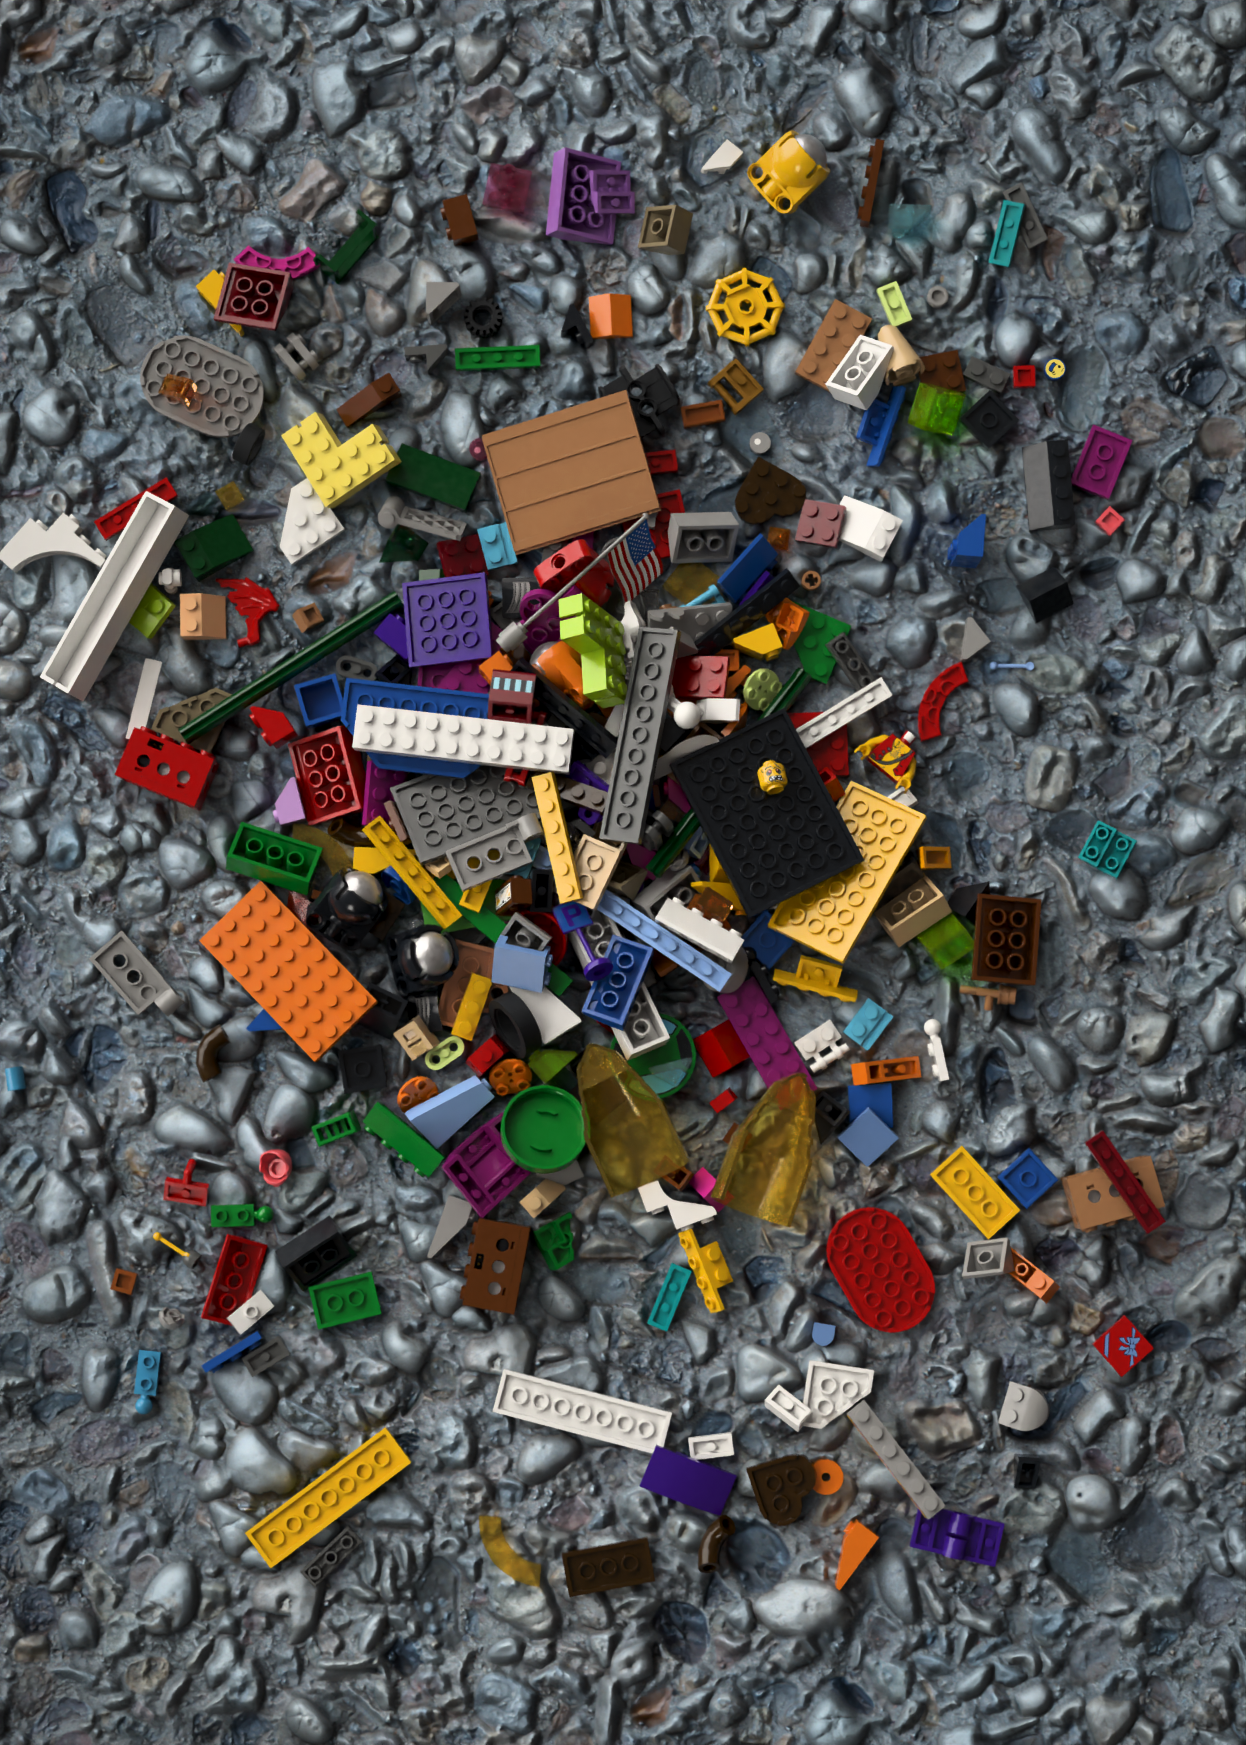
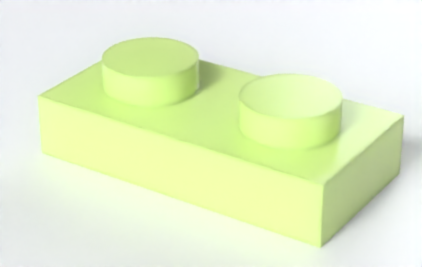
M897 281L877 288L876 292L890 325L899 327L912 322V317Z

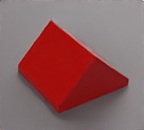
M729 1019L693 1039L695 1048L713 1078L750 1057Z

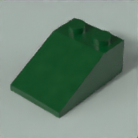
M233 514L195 529L175 540V544L198 582L254 551Z

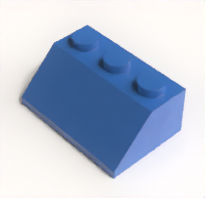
M981 514L957 535L956 539H953L947 551V560H951L950 566L977 567L983 558L986 514Z
M761 533L717 580V589L734 604L743 600L748 590L757 582L765 570L771 571L778 563L776 560L778 553Z

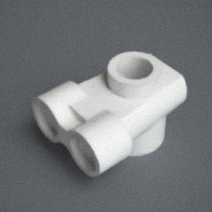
M166 568L159 572V585H164L167 593L175 594L178 589L177 586H182L181 569Z

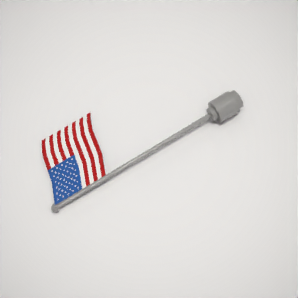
M643 513V517L523 625L520 621L517 624L513 621L496 639L497 643L506 653L510 650L513 651L527 639L526 633L528 630L526 627L606 555L611 572L621 590L624 605L625 602L632 601L663 573L661 557L651 539L647 523L649 515Z

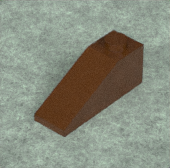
M387 373L370 383L336 410L346 427L349 428L402 395L391 374Z

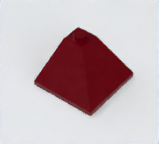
M229 263L213 318L214 321L276 331L290 303L294 288L291 273Z

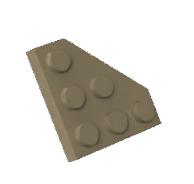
M213 688L198 696H193L170 707L160 709L151 730L169 736L180 743H186L178 729L232 694L218 688ZM225 722L189 745L199 751L204 750L212 753Z

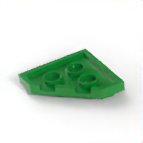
M794 602L810 612L802 632L793 644L804 671L810 674L813 680L826 685L836 660L825 644L842 632L847 636L851 625Z

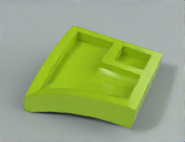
M151 583L129 623L146 638L152 639L176 605Z

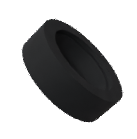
M507 992L489 1003V1014L495 1031L506 1048L514 1056L524 1058L541 1048L542 1038L537 1022L519 996L513 992Z

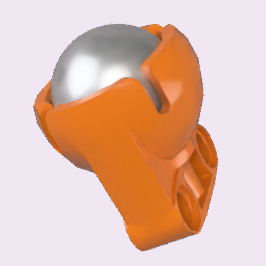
M562 640L559 642H547L536 648L531 656L530 664L583 710L587 711L595 702L583 695L581 654Z

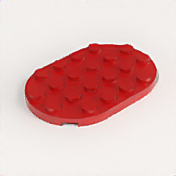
M875 1207L858 1208L842 1216L835 1223L829 1234L826 1255L833 1275L857 1316L868 1326L890 1333L902 1332L919 1324L931 1309L935 1294V1282L927 1262L904 1223L894 1214Z

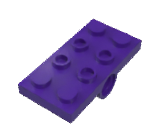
M917 1508L909 1546L942 1554L957 1560H967L995 1567L1005 1524L948 1509H941L928 1520Z

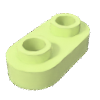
M456 1036L448 1037L427 1052L425 1056L426 1065L432 1070L444 1068L463 1054L465 1049L464 1042ZM452 1043L458 1045L456 1051H451L450 1045ZM435 1055L440 1057V1062L437 1064L432 1061Z

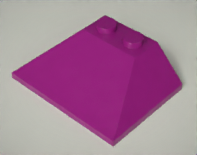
M504 1112L476 1129L448 1155L442 1166L444 1172L480 1218L488 1214L532 1173L512 1161L503 1147L500 1128Z

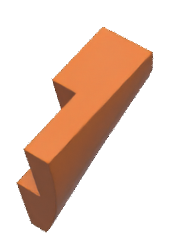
M785 598L765 614L768 622L774 624L777 634L780 635L783 641V649L789 650L795 643L806 624L810 612Z

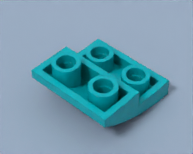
M1098 820L1078 858L1103 873L1118 879L1137 840Z

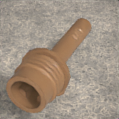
M1002 984L999 985V990L960 985V993L985 996L984 1010L991 1011L993 1010L994 998H998L997 1005H1015L1017 988Z

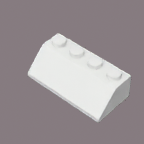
M675 897L672 900L667 898L657 914L655 922L732 964L744 942V939L741 938L742 934L734 929L727 931L722 928L723 924L716 919L707 920L703 917L704 913L695 908H692V910L685 908V903Z

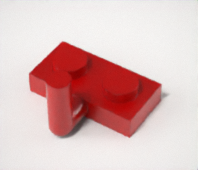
M195 1159L188 1161L183 1179L166 1177L163 1200L206 1207L209 1184L192 1181V1174L197 1164Z

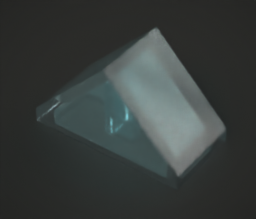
M686 1057L648 1068L650 1073L677 1088L692 1063L691 1057Z

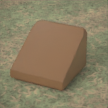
M315 602L297 609L292 615L302 633L325 621Z

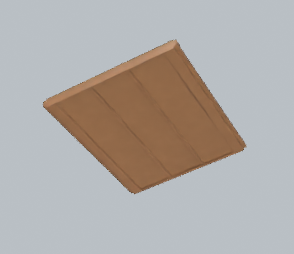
M627 390L482 435V441L516 555L643 517V513L649 515L662 511Z

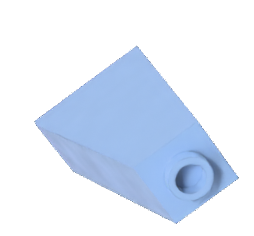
M474 1075L407 1110L405 1115L429 1142L438 1149L495 1097L490 1091L493 1087L485 1079L480 1080Z

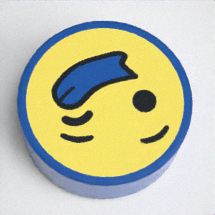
M1057 358L1048 360L1044 366V375L1052 381L1061 379L1066 371L1064 362Z

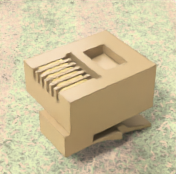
M419 1015L397 1028L393 1033L412 1061L440 1043L435 1034L429 1031Z

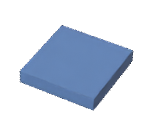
M869 1107L837 1135L838 1139L867 1167L899 1139L898 1135Z

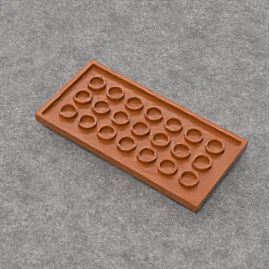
M262 881L254 886L199 940L316 1063L378 1003L368 990Z

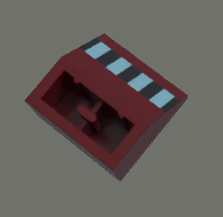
M493 669L488 700V719L531 724L535 709L536 674Z

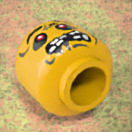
M774 760L764 762L763 766L757 771L760 787L768 794L782 792L788 783L784 765L776 763Z

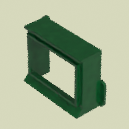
M359 209L356 211L357 222L360 226L332 259L328 261L321 254H317L313 259L316 266L320 264L322 272L337 284L342 281L379 238L374 228L377 224Z

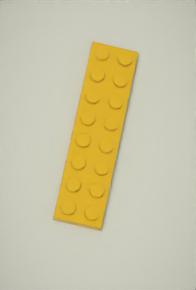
M385 1427L254 1525L245 1534L268 1566L272 1568L412 1461L388 1428Z

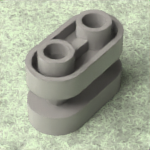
M291 333L286 337L289 342L287 346L283 347L279 343L273 350L295 378L301 381L306 377L303 370L309 367L313 371L319 366L318 361L320 359L313 350H307L304 346L307 343L299 333L297 335ZM294 350L302 359L298 364L290 356Z

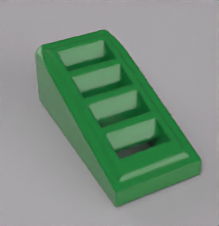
M354 1110L311 1127L319 1147L361 1130ZM339 1120H340V1123H341L342 1128H343V1130H344L343 1133H341V1130H340L339 1125H338V1123H337V1121H339ZM329 1124H332L336 1136H333ZM321 1127H324V1130L328 1137V1139L326 1140L324 1139Z

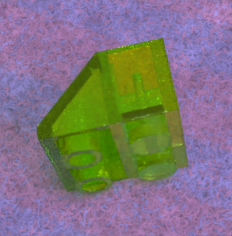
M920 382L907 423L924 431L954 435L966 394Z
M952 912L915 936L938 971L943 970L974 948V940Z

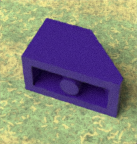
M390 613L374 634L408 662L405 620L398 614L394 617Z

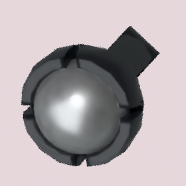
M342 868L335 873L315 901L308 905L306 924L316 933L349 951L357 950L361 945V941L384 914L388 905L387 895L382 891L378 880L371 874L353 868Z
M422 924L403 933L387 937L386 948L398 993L401 996L423 993L427 989L447 982L454 974L453 971L457 969L459 963V951L454 938L448 932L441 933L443 928L437 925Z

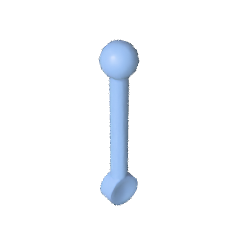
M993 661L989 665L992 670L997 668H1026V670L1031 671L1034 668L1032 662L1026 664H997V662Z

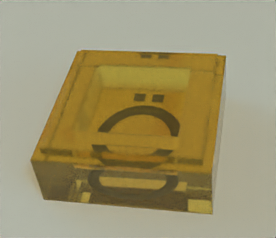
M234 481L215 491L226 511L245 501Z

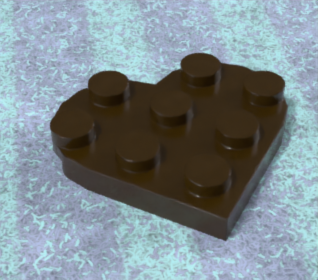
M758 456L737 493L735 510L738 513V517L750 525L768 522L774 515L779 517L792 516L802 509L806 499V488L795 476Z
M788 1454L746 1468L764 1519L777 1524V1526H785L794 1522L802 1512V1497L809 1494L816 1484V1469L808 1457L803 1454Z

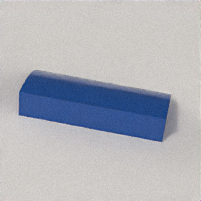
M612 935L603 958L611 960L613 970L606 977L593 982L582 1013L603 1024L624 1031L653 959L654 948Z

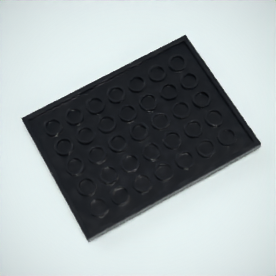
M785 708L669 765L748 918L864 861ZM774 760L776 763L784 765L788 783L780 793L768 794L760 787L757 771L766 761Z

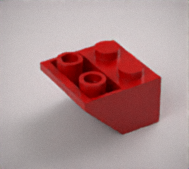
M256 706L250 707L252 714L249 716L258 729L262 727L263 732L261 735L269 746L273 745L278 749L298 736L283 712Z

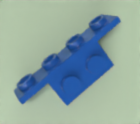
M903 385L892 387L887 404L875 399L868 410L864 411L856 438L873 446L866 465L868 467H878L885 459L887 444L891 441L892 430L898 420L900 406L905 400L906 387Z

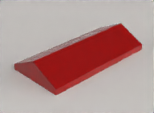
M227 1234L201 1318L232 1326L227 1317L252 1297L268 1246L267 1244Z

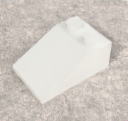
M860 335L825 384L834 399L868 410L879 394L894 347Z
M844 495L840 505L846 506V512L839 541L882 562L903 520L884 510Z

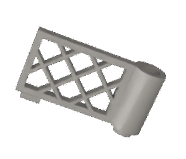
M397 496L386 499L378 514L379 524L384 528H393L400 524L458 541L461 540L467 523L407 507L403 500Z

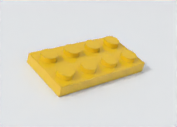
M960 1146L929 1174L987 1239H990L1020 1211L963 1146Z

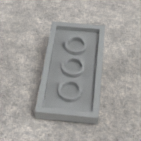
M725 602L647 611L648 627L669 629L673 626L689 634L693 642H695L732 612V604Z

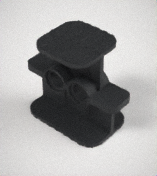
M656 364L654 369L636 380H633L626 367L622 365L619 367L621 374L619 378L604 387H598L600 398L620 391H628L641 438L654 430L657 431L659 436L665 434V429L657 416L675 405H680V398L676 389L659 364ZM633 388H640L642 393L639 396H634L630 391ZM646 405L653 408V411L649 414L641 410Z

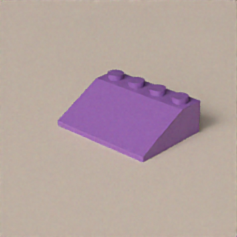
M567 147L555 152L546 236L570 241L612 245L616 213H595L590 190L589 170H620L621 162Z

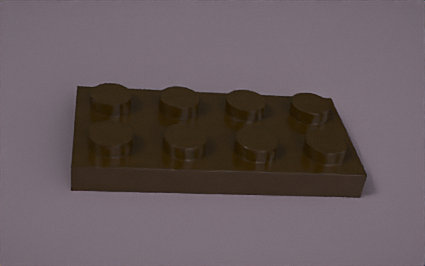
M648 1537L562 1552L569 1597L655 1581Z

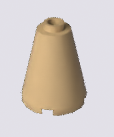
M883 326L877 334L878 341L894 347L884 381L888 386L889 383H893L894 386L907 384L916 379L915 375L919 371L921 374L924 372V363L896 326Z

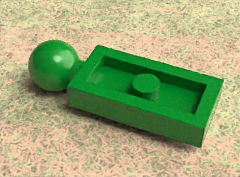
M255 1204L211 1205V1227L256 1226V1219L262 1223H269L274 1217V1212L269 1206H262L255 1210Z

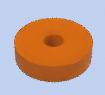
M830 1459L816 1461L813 1465L816 1469L817 1478L813 1489L822 1495H830L837 1492L843 1483V1472L840 1466ZM828 1473L830 1475L829 1480L824 1481L822 1475Z

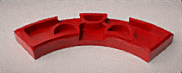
M962 662L954 664L941 672L924 693L918 711L920 742L942 735L940 731V712L944 701L953 690L969 682Z

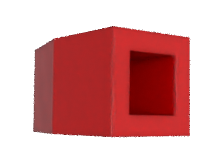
M729 1087L709 1102V1104L718 1114L738 1097Z

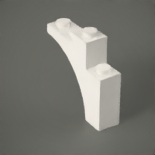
M64 512L49 529L39 519L35 522L30 518L0 551V560L16 574L29 563L53 555L80 557L102 569L107 556L98 548L94 551L89 546L91 542L82 534L78 537L83 531L79 526L81 522L72 514L68 517Z

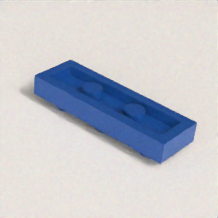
M258 1330L201 1365L205 1373L210 1370L212 1373H215L224 1367V1361L230 1358L231 1362L243 1355L241 1353L242 1350L249 1347L251 1351L262 1344L260 1339L264 1335L261 1330Z

